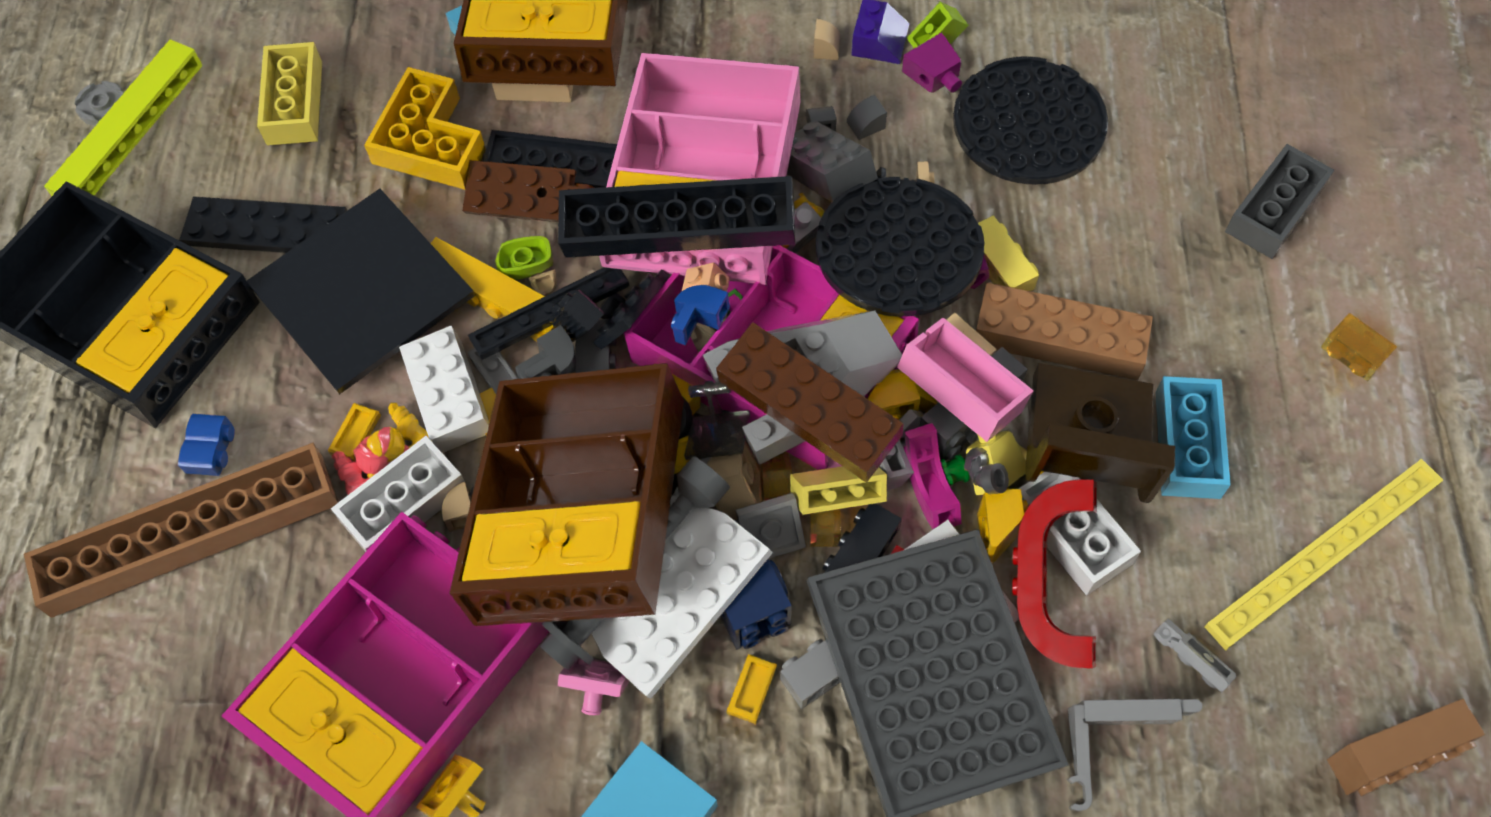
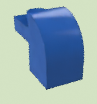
M696 285L680 292L674 300L677 313L671 322L675 342L686 345L697 323L718 330L730 308L728 292L708 285Z

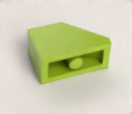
M939 2L907 37V40L913 48H916L942 33L948 42L952 44L969 25L956 8Z

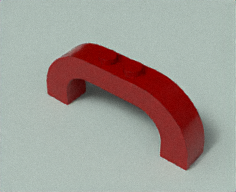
M1070 480L1046 489L1027 508L1019 528L1018 547L1013 548V564L1018 565V575L1013 578L1012 592L1013 596H1017V609L1021 626L1029 641L1039 652L1054 662L1065 666L1093 669L1096 667V636L1073 635L1062 631L1053 623L1047 610V539L1052 525L1060 517L1069 513L1097 512V482L1095 480Z

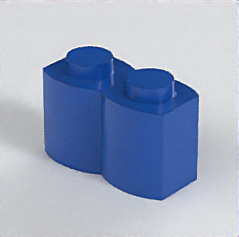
M192 414L186 428L185 441L182 444L178 460V466L186 474L219 476L221 474L222 468H225L228 462L226 449L229 442L233 441L235 435L234 426L226 416Z

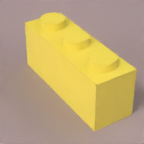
M994 215L979 222L978 225L981 226L984 235V257L989 269V279L992 283L1026 291L1034 290L1039 277L1038 270L1023 255L1020 245L1014 243L1008 235L1004 224L999 223Z
M843 466L790 474L791 493L794 494L798 510L803 515L887 502V474L879 467L867 483Z

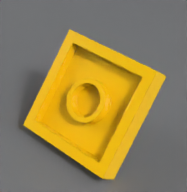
M455 754L417 804L416 808L428 817H448L455 807L459 808L469 817H477L480 813L473 809L470 804L483 810L485 802L468 791V789L483 768L474 761Z

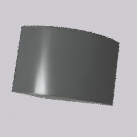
M874 94L861 101L852 109L847 118V123L858 140L886 129L887 112Z
M833 106L806 109L807 123L817 121L836 132L837 119Z

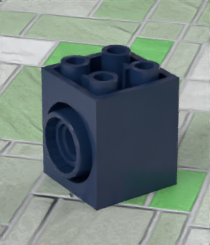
M766 560L720 616L736 650L742 647L744 649L752 648L760 643V639L768 635L773 637L781 635L791 625L792 605L788 599V591L778 567L772 560Z

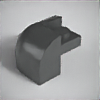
M560 325L537 338L539 353L515 367L519 379L575 373L576 357L574 345L569 335Z

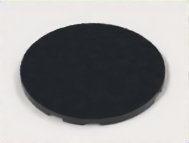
M1022 56L990 63L977 74H972L966 80L955 101L953 126L960 146L967 156L979 167L1007 181L1040 185L1059 182L1075 176L1095 160L1105 141L1108 129V115L1099 92L1091 83L1088 84L1081 78L1079 72L1064 64L1060 66L1047 62L1045 58Z
M900 177L878 178L876 182L865 185L863 183L858 184L842 193L829 205L818 225L816 256L821 272L827 282L839 295L852 304L867 311H876L877 314L899 317L917 316L940 310L952 304L970 289L982 267L985 245L984 235L981 226L978 225L973 216V211L951 191L922 179L912 181L902 180Z

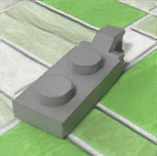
M1167 619L1154 632V636L1163 646H1169L1175 650L1179 659L1184 664L1194 667L1210 687L1217 688L1220 692H1223L1237 677L1235 672L1189 632L1185 634L1171 620Z

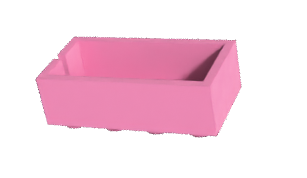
M944 318L928 328L926 333L920 334L906 345L897 366L898 369L986 442L1022 413L1033 393L1029 386Z

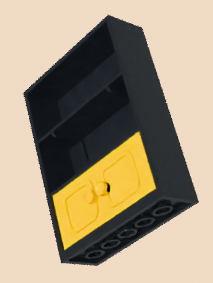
M67 181L36 212L26 225L18 231L11 241L0 250V341L155 429L260 303L242 273Z

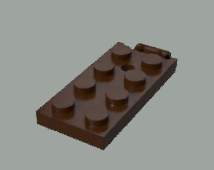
M470 160L462 211L466 214L559 222V190L595 187L587 184H574L577 174L575 169ZM546 189V196L539 197V190Z

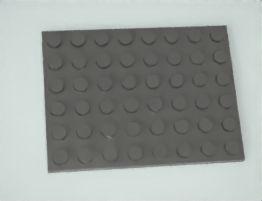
M979 529L807 578L806 581L886 817H913L1069 765Z

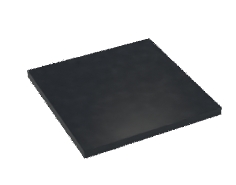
M380 188L247 280L255 294L339 395L399 352L400 346L414 341L475 296L472 288Z

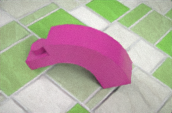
M930 423L904 432L906 446L903 448L914 471L909 478L921 510L932 530L946 520H949L953 527L962 524L960 502L950 488L941 465L936 428Z

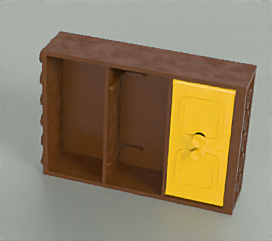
M463 0L453 43L463 82L616 86L628 0Z
M667 363L499 381L449 592L474 626L656 614L684 404L683 397Z

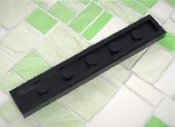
M603 267L468 334L469 340L482 361L552 326L553 323H549V318L553 315L550 309L568 292L573 295L580 289L596 304L629 287V281L621 269Z

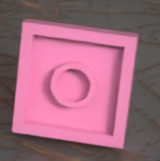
M580 657L569 670L564 668L559 673L558 686L585 691L581 711L587 715H600L603 694L620 697L630 682L610 662L594 659L589 665Z

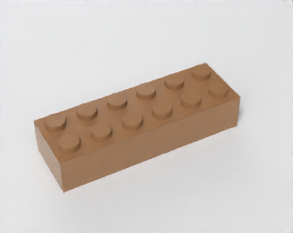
M986 282L976 331L997 349L996 351L1003 347L1010 354L1139 380L1146 365L1153 317Z

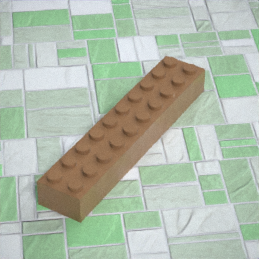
M313 442L24 553L35 606L53 618L332 508L339 502L322 454Z

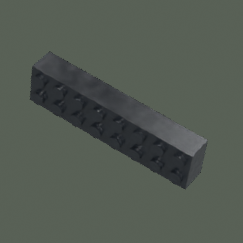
M792 176L559 190L558 244L565 258L796 245Z

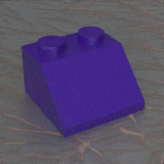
M862 0L853 33L851 56L900 64L910 23L887 2Z

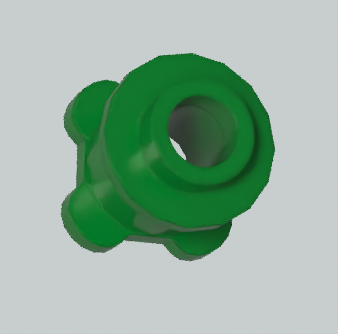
M956 455L953 460L947 462L943 458L940 459L949 486L959 481L965 483L970 479L969 472L964 470L966 458H963L961 455Z

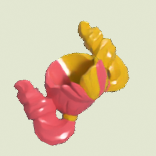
M390 403L388 407L389 414L392 416V420L397 425V428L384 427L361 441L353 450L356 462H353L350 457H346L342 451H337L331 456L335 460L333 465L335 470L338 471L340 480L345 482V490L348 495L423 437H428L426 430L419 425L418 419L415 415L409 413L404 405L399 406L398 403ZM405 440L411 441L412 444L410 446L405 445ZM362 472L367 474V479L362 477Z

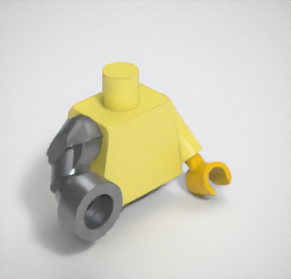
M1010 431L998 432L988 442L977 434L979 440L966 449L967 456L964 470L969 472L976 495H983L984 491L988 494L1004 493L1007 487L1026 474L1027 450L1016 442Z

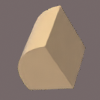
M820 19L816 21L814 58L838 60L840 32L833 24Z
M465 482L453 487L445 496L442 504L443 521L449 532L465 528L472 499Z

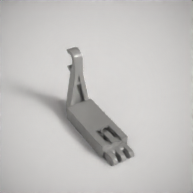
M1197 699L1084 700L1069 707L1068 716L1075 776L1069 777L1066 780L1071 784L1075 782L1080 783L1083 790L1082 804L1073 803L1069 809L1084 811L1092 804L1088 725L1173 724L1181 721L1182 716L1201 711L1202 703Z

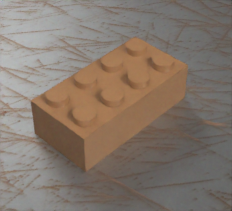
M1460 699L1350 743L1328 758L1327 761L1346 795L1358 791L1360 796H1364L1378 790L1379 787L1385 784H1394L1407 778L1410 774L1415 772L1417 774L1436 766L1435 764L1442 761L1448 762L1463 755V753L1476 748L1477 745L1474 741L1484 736L1485 733L1465 700Z

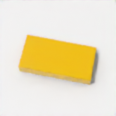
M353 403L328 449L329 454L333 455L337 451H342L346 457H350L353 462H356L353 450L361 441L372 434L381 417L379 411Z
M748 654L727 708V714L756 724L776 672L777 664Z

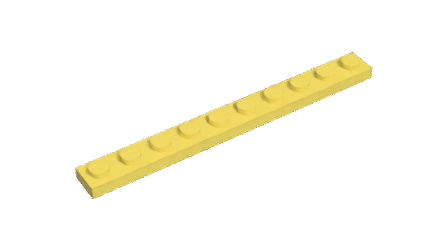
M1420 459L1218 614L1204 627L1226 651L1436 488L1443 479L1426 462Z

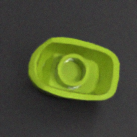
M529 236L502 243L495 260L496 268L514 280L525 279L537 273H542L553 266V252L549 240L543 236Z

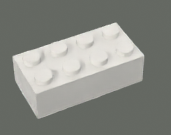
M446 327L400 346L399 348L428 437L433 444L444 453L485 436L490 422L462 341L453 327Z
M425 436L333 506L331 510L366 552L400 512H403L410 518L415 515L425 523L442 509L447 493L453 487L465 481L461 473L433 442Z
M1043 472L1035 482L1029 481L1019 489H1021L1022 500H1027L1029 507L1034 499L1046 489L1065 481L1081 479ZM1098 500L1097 512H1073L1060 517L1052 525L1047 539V548L1086 596L1133 565L1141 552Z

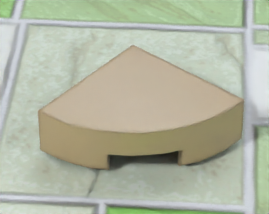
M555 269L529 277L534 291L544 296L554 292L557 284Z

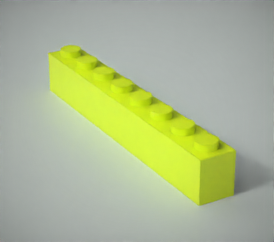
M170 39L44 185L49 194L53 196L67 181L95 195L203 66L195 50Z

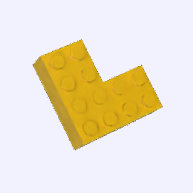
M407 67L364 144L371 163L466 190L470 160L481 161L486 147L481 131L448 122L460 100L455 80Z

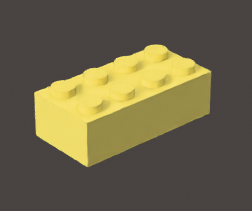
M314 42L263 47L257 127L266 145L318 141L322 60Z

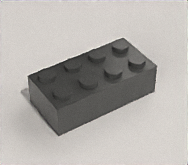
M817 121L807 123L803 129L795 132L787 175L792 176L793 179L827 200L833 202L848 189L863 183L865 185L878 179L869 149Z
M1286 144L1235 211L1225 232L1273 259L1323 191L1334 169Z
M1003 347L991 356L1026 384L1024 379L1028 369ZM939 402L921 417L919 427L932 423L936 428L940 459L943 458L945 461L947 459L953 460L956 455H959L962 451V446L967 441L972 443L978 438L972 429Z

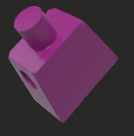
M942 33L904 54L902 72L927 91L935 92L945 86L951 93H954L962 85V81L958 78L962 63L961 59Z

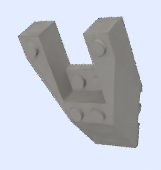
M876 311L767 331L864 397L899 364L902 353ZM739 339L729 341L703 354L706 366L720 392L728 389V387L719 382L716 368ZM765 415L742 427L746 440L759 464L805 441L769 415Z

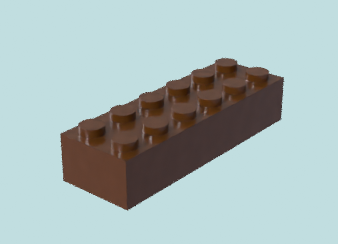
M752 322L716 368L719 382L866 483L903 435L904 423L754 322Z

